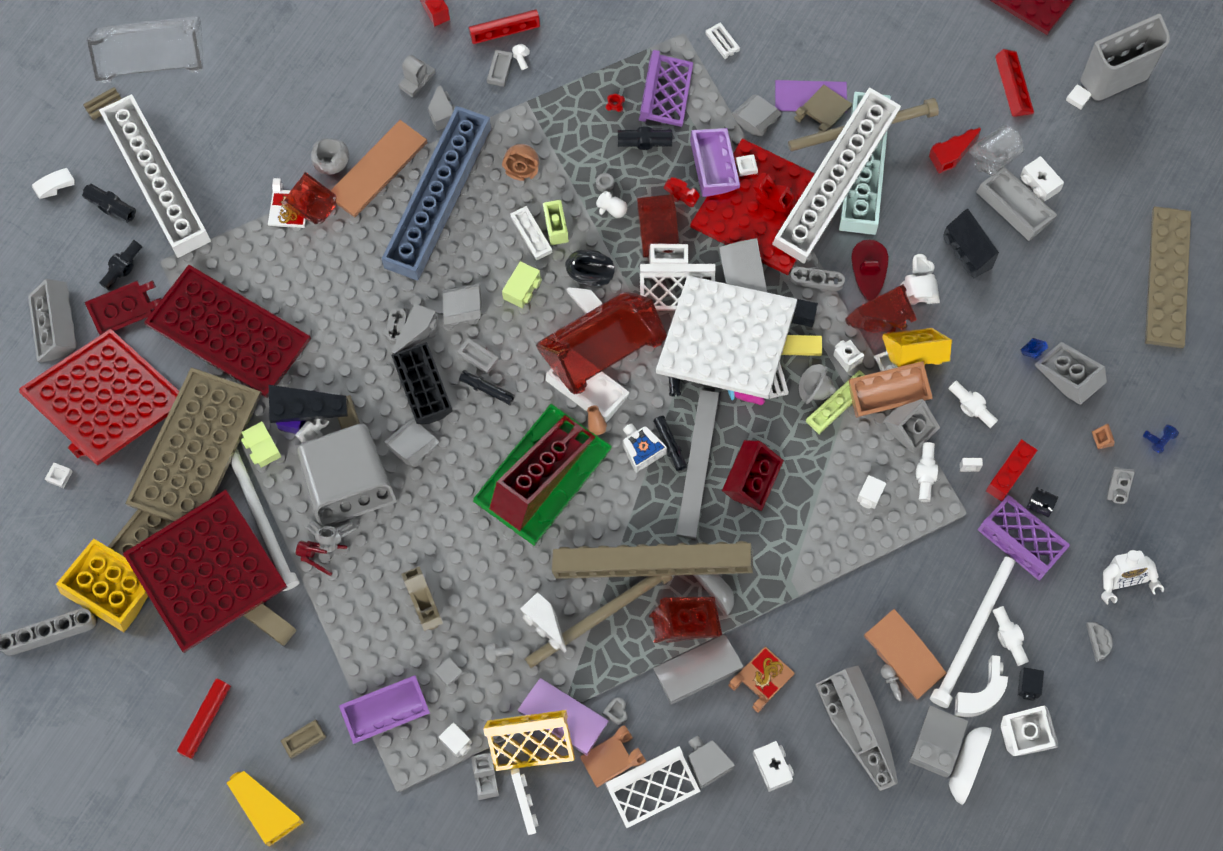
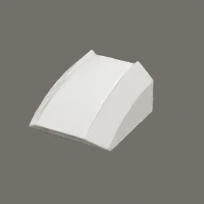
M1045 705L1003 716L1000 727L1006 749L1013 756L1058 747L1051 715Z

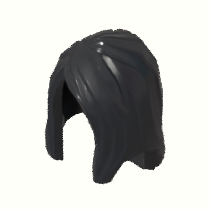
M596 250L575 251L565 262L568 275L573 280L591 286L607 285L614 276L615 269L611 258Z

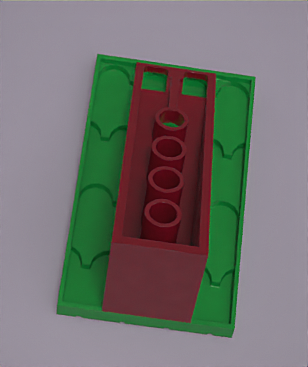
M550 404L476 494L473 502L535 546L576 493L591 477L596 468L606 458L612 446L553 404Z

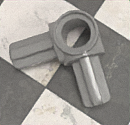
M311 521L307 526V529L315 535V540L319 543L320 549L327 550V552L335 551L337 544L341 542V538L354 531V527L350 522L337 529L332 526L322 527L314 521Z

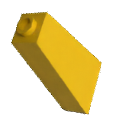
M245 771L236 772L227 782L230 790L267 846L270 847L304 823L298 815Z

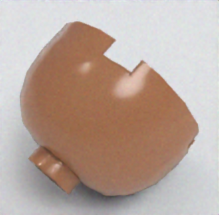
M516 144L506 151L502 167L506 170L505 173L513 179L524 181L525 178L529 177L532 179L538 172L539 157L537 152L529 145Z

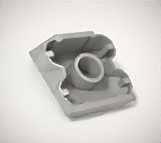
M753 94L732 115L738 125L752 135L763 136L767 132V127L775 123L781 113L769 102Z
M480 284L443 290L444 325H457L462 321H466L468 324H476L479 321V318L482 316Z
M411 419L384 443L405 464L416 467L422 463L423 456L432 452L440 442L423 426L416 424V421Z

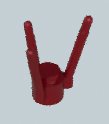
M299 541L296 547V555L301 557V561L307 562L323 573L332 576V572L309 559V557L312 558L315 552L327 554V550L316 548L320 547L317 542ZM337 544V549H347V546Z

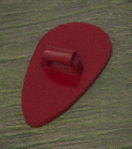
M870 239L856 244L852 250L851 260L859 290L868 301H873L883 288L889 256L883 244Z

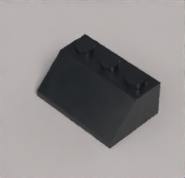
M966 209L946 227L943 237L945 242L953 248L956 258L960 259L964 264L965 271L971 274L973 278H976L993 268L999 252L969 209Z

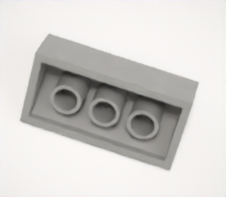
M45 279L28 295L37 362L67 357L77 346L67 282Z

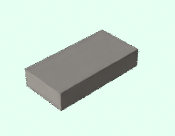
M495 50L487 77L488 84L505 87L513 53Z
M469 338L457 351L458 356L487 375L499 361L497 356Z

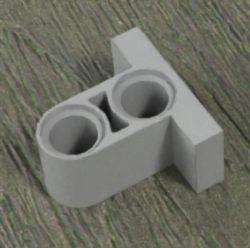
M413 55L407 56L402 64L405 78L398 84L399 88L411 97H414L435 74V69Z

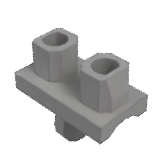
M1114 467L1107 500H1113L1114 503L1119 504L1127 502L1135 473L1134 469Z

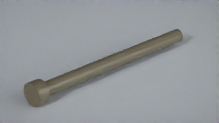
M930 98L924 100L922 105L900 110L891 124L924 115L928 118L938 116L939 108L936 99ZM845 126L788 141L790 151H795L836 140Z
M672 576L646 577L562 633L565 646L660 582L665 585L673 579ZM548 642L524 659L529 667L533 668L560 650V648L556 650Z

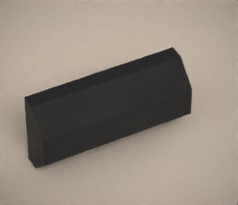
M427 342L391 355L416 424H430L439 421L453 411Z

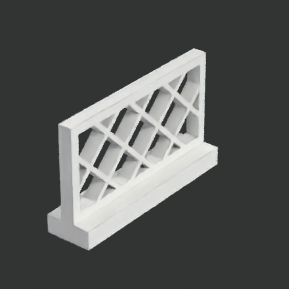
M640 264V311H676L677 306L675 305L679 302L680 297L677 299L671 291L677 285L683 290L684 286L680 282L687 278V275L702 279L711 278V281H715V264ZM644 278H652L656 284L649 290L644 285ZM666 278H671L675 282L669 290L661 283ZM658 285L666 291L660 298L652 293ZM650 294L656 302L652 306H644V299ZM668 294L675 300L671 306H666L662 302Z
M680 746L605 783L626 828L700 792ZM678 760L681 761L684 767L681 775L670 772L672 764ZM669 765L668 770L662 769ZM659 770L666 773L663 785L652 781L654 772ZM685 771L689 778L684 777ZM669 774L680 778L677 789L665 786ZM650 775L649 780L645 779L644 777ZM640 779L648 782L644 794L633 790L636 781ZM682 780L690 781L694 790L688 793L679 791ZM651 783L662 787L658 799L647 795ZM632 784L631 789L626 788V786ZM664 788L675 792L672 801L666 802L661 800ZM620 789L630 791L626 803L618 801L614 792ZM632 792L643 796L640 808L629 804ZM646 797L657 801L655 809L650 812L642 809ZM620 804L625 805L624 810H622ZM627 807L639 810L636 819L628 822L625 816Z

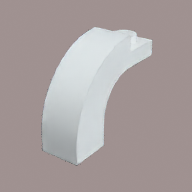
M992 655L989 659L986 689L978 693H957L955 696V716L974 717L990 710L1000 700L1008 682V677L1000 676L1003 674V663L1000 662V656Z

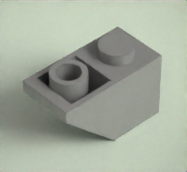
M441 86L437 87L428 107L430 118L437 131L446 128L455 109V106H451L449 103L451 99L448 92H444Z

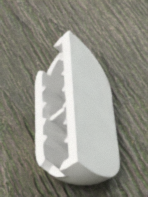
M976 728L969 732L964 739L949 780L952 795L962 805L965 803L974 783L991 736V728Z

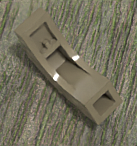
M420 566L402 573V578L424 631L437 628L443 622Z

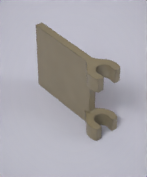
M823 84L802 107L796 110L795 113L797 115L794 119L800 123L807 114L821 124L819 132L827 131L852 106V103Z

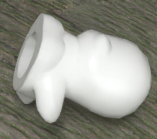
M604 191L597 199L596 205L600 208L599 213L601 215L607 210L613 217L621 218L627 212L626 202L618 197H612L611 192Z

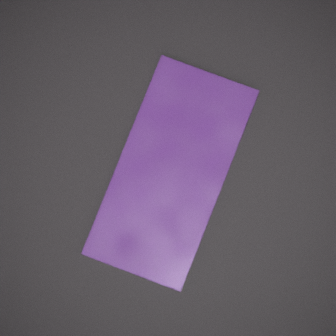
M775 80V107L779 111H796L823 84L847 100V82Z

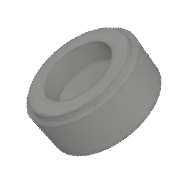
M608 173L600 174L596 178L597 189L601 192L611 191L614 187V178Z

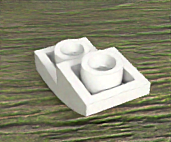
M64 168L39 179L32 184V188L39 199L57 195V189L74 185V178L68 169Z

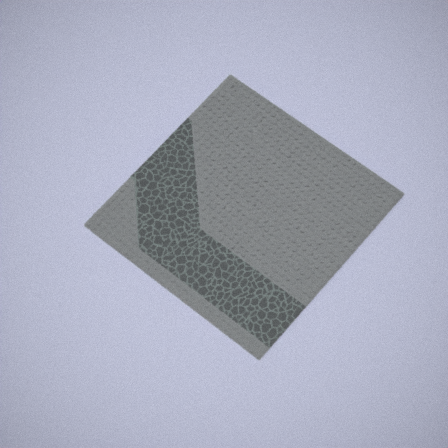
M680 34L490 117L491 130L418 281L384 269L382 257L439 140L425 145L355 218L328 198L327 194L334 188L335 185L309 196L305 228L268 226L269 214H266L211 238V242L179 258L174 254L161 261L162 268L171 287L189 264L310 335L311 340L277 386L344 396L351 395L360 424H365L369 428L397 503L331 525L337 529L350 522L354 527V531L342 537L339 545H346L347 549H336L333 552H327V554L315 552L312 558L309 557L310 560L332 572V576L323 573L307 562L301 561V557L296 555V547L299 541L317 542L315 535L307 529V526L311 521L317 523L318 521L314 514L297 453V448L302 442L295 434L280 431L276 423H270L269 397L266 398L261 395L245 430L262 421L282 457L261 468L258 463H253L249 455L252 453L251 449H246L241 440L240 442L354 698L357 699L414 675L417 677L430 713L372 736L392 783L398 792L489 749L488 738L485 736L483 729L487 720L523 716L518 713V709L540 678L576 701L583 703L964 517L966 514L965 508L935 457V464L938 465V475L936 482H934L931 488L930 502L919 501L920 484L916 480L917 463H920L922 459L923 445L915 453H912L891 434L883 420L895 409L856 418L852 404L820 434L805 422L828 399L811 400L808 404L801 399L799 382L807 368L817 364L827 367L826 375L833 381L836 391L859 370L865 375L881 372L872 350L837 291L796 286L790 280L791 272L789 275H786L762 263L767 293L818 303L813 328L791 323L788 335L822 336V356L781 355L780 364L789 391L788 395L771 399L764 398L765 403L758 405L736 397L731 400L726 389L680 379L681 395L677 396L675 394V397L669 396V377L656 374V368L675 311H640V264H649L650 244H688V264H715V281L725 283L719 247L725 246V244L690 227L692 220L707 197H702L690 142L692 130L727 128L733 153L742 138L747 140L685 34ZM653 50L660 51L659 55L693 62L682 127L649 119L646 122L639 121L648 66ZM661 61V66L664 70L671 67L669 63ZM680 66L678 70L683 75L688 72V67ZM674 70L667 73L672 80L679 77ZM664 76L658 78L662 86L668 83ZM682 80L675 83L679 90L685 87ZM672 86L665 88L669 96L676 92ZM661 91L655 94L659 102L666 98ZM612 94L623 96L625 98V102L622 105L623 111H608L606 109L608 104L607 97ZM679 95L672 98L676 105L682 103ZM669 101L662 104L666 111L673 108ZM659 107L652 110L654 115L660 116L663 114ZM676 111L669 114L672 119H680ZM642 126L651 127L653 130H672V147H653L649 150H640L637 147H618V130H637ZM516 144H525L537 152L539 168L537 174L532 179L529 177L525 178L524 181H519L505 173L506 170L502 167L504 155L510 147ZM602 173H608L614 178V187L609 191L612 197H618L627 204V212L621 218L613 217L607 210L602 215L599 213L600 208L597 207L596 202L603 192L597 189L596 178ZM671 177L680 179L688 183L687 188L690 190L694 188L698 191L700 197L694 207H689L680 200L675 202L669 197L670 193L663 188L668 178L669 180ZM561 200L569 242L550 245L543 203ZM525 206L529 209L553 252L537 261L510 216L511 213ZM596 250L611 258L615 269L614 276L607 285L591 286L573 280L568 275L565 267L566 260L575 251ZM664 250L663 252L672 253L673 250ZM813 251L805 263L797 260L792 270L795 267L824 270ZM520 261L540 270L542 279L540 286L532 292L531 301L528 304L526 303L523 308L504 300L502 295L503 288ZM797 273V279H801L800 273ZM820 275L812 277V280L816 283H820L823 280ZM644 278V285L650 290L656 282L652 278ZM666 278L661 282L668 290L675 284L671 278ZM684 278L680 282L683 286L685 284L686 278ZM480 284L482 316L479 318V321L476 324H468L466 321H462L457 325H444L443 290ZM658 285L652 293L660 298L666 291ZM677 285L671 293L678 299L681 296L682 289ZM567 288L592 290L603 306L587 316L568 294ZM649 294L644 299V306H652L656 300ZM668 294L662 302L666 306H671L675 300ZM414 304L436 312L438 319L437 327L435 330L432 329L430 335L417 345L428 343L453 410L444 419L430 424H420L435 436L440 443L436 445L432 452L424 455L422 463L416 467L405 464L384 443L411 419L415 420L391 356V351L395 344L390 343L386 336L390 312L395 308H401L405 311L408 318ZM398 314V316L395 317L397 324L399 318H402L400 314ZM395 329L394 334H391L392 338L398 335L397 329ZM467 338L499 358V361L488 375L457 355V351ZM842 340L845 342L851 340L857 349L864 354L863 362L849 372H846L833 356L836 349L835 346ZM571 348L630 393L615 414L608 420L606 431L601 435H597L612 446L611 451L553 522L552 526L537 544L533 546L497 520L496 517L482 509L481 506L474 503L473 499L550 404H553L588 429V412L546 381V373ZM204 361L210 374L244 385ZM466 370L475 376H482L487 382L515 394L513 402H511V405H508L480 390L476 391L472 386L459 381L462 371ZM776 372L780 391H783L778 372ZM773 383L772 391L773 393H776L775 386ZM700 390L718 392L719 397L696 539L676 536L687 468L682 471H676L671 457H668L666 454L636 473L623 447V440L627 438L623 429L631 423L637 431L646 426L664 444L653 421L659 416H665V420L677 445L681 447L682 456L688 465ZM325 418L329 421V424L322 428L320 432L324 436L341 430L338 418ZM744 440L761 441L784 460L762 511L736 502L722 492ZM868 475L886 483L875 509L865 508L857 501ZM379 491L378 498L386 499L388 491ZM367 496L359 499V504L362 506H366L370 502V498ZM343 503L340 507L341 511H350L351 504ZM325 509L322 512V517L325 519L331 518L333 511ZM745 541L751 543L753 549V573L719 574L734 593V606L728 615H726L693 575H671L673 579L665 585L660 582L565 646L567 650L565 653L560 649L533 668H530L524 658L547 644L550 640L546 636L542 638L535 630L536 627L533 624L529 626L522 618L524 614L520 608L537 592L552 605L561 633H564L648 577L556 579L552 573L553 549H559L560 547L575 549L580 546L598 548V546L602 545L608 547H617L619 545L637 547L640 544L648 546L667 544L672 546L678 543L696 545L700 542L707 544H716L717 542L736 544V542ZM419 566L443 622L433 630L424 631L401 575ZM491 643L499 644L500 648L513 646L514 654L501 656V661L490 663L485 656V649ZM450 657L463 674L448 687L434 670ZM453 722L472 742L470 745L471 749L464 756L460 755L458 758L439 739V736ZM500 735L493 736L496 744L506 741Z

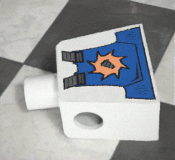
M631 423L623 429L627 435V438L623 440V447L636 473L667 454V447L646 426L637 431Z

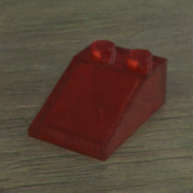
M674 194L637 198L643 258L649 257L650 244H679ZM664 250L663 252L672 253L673 250Z

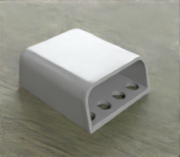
M1156 14L1094 42L1093 49L1080 79L1094 100L1106 99L1150 77L1170 40L1169 32L1161 14Z
M356 424L304 442L298 446L297 453L318 524L322 527L331 526L397 503L367 425ZM386 490L388 491V497L386 499H379L377 496L378 492ZM363 496L370 498V502L366 506L359 504V499ZM343 503H350V511L342 512L340 509ZM325 509H330L333 511L331 518L325 519L322 517V512Z

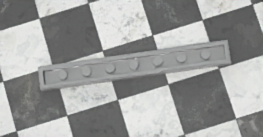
M700 390L677 537L696 539L718 404V392Z

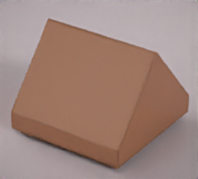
M1105 424L1092 431L1098 449L1114 446L1115 441L1109 424Z

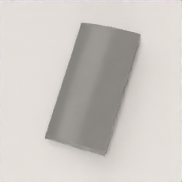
M1003 167L982 182L976 191L1028 241L1034 238L1057 217L1054 211L1006 167Z
M757 238L719 247L726 284L767 292Z
M724 634L653 668L672 705L740 672L743 669V665Z

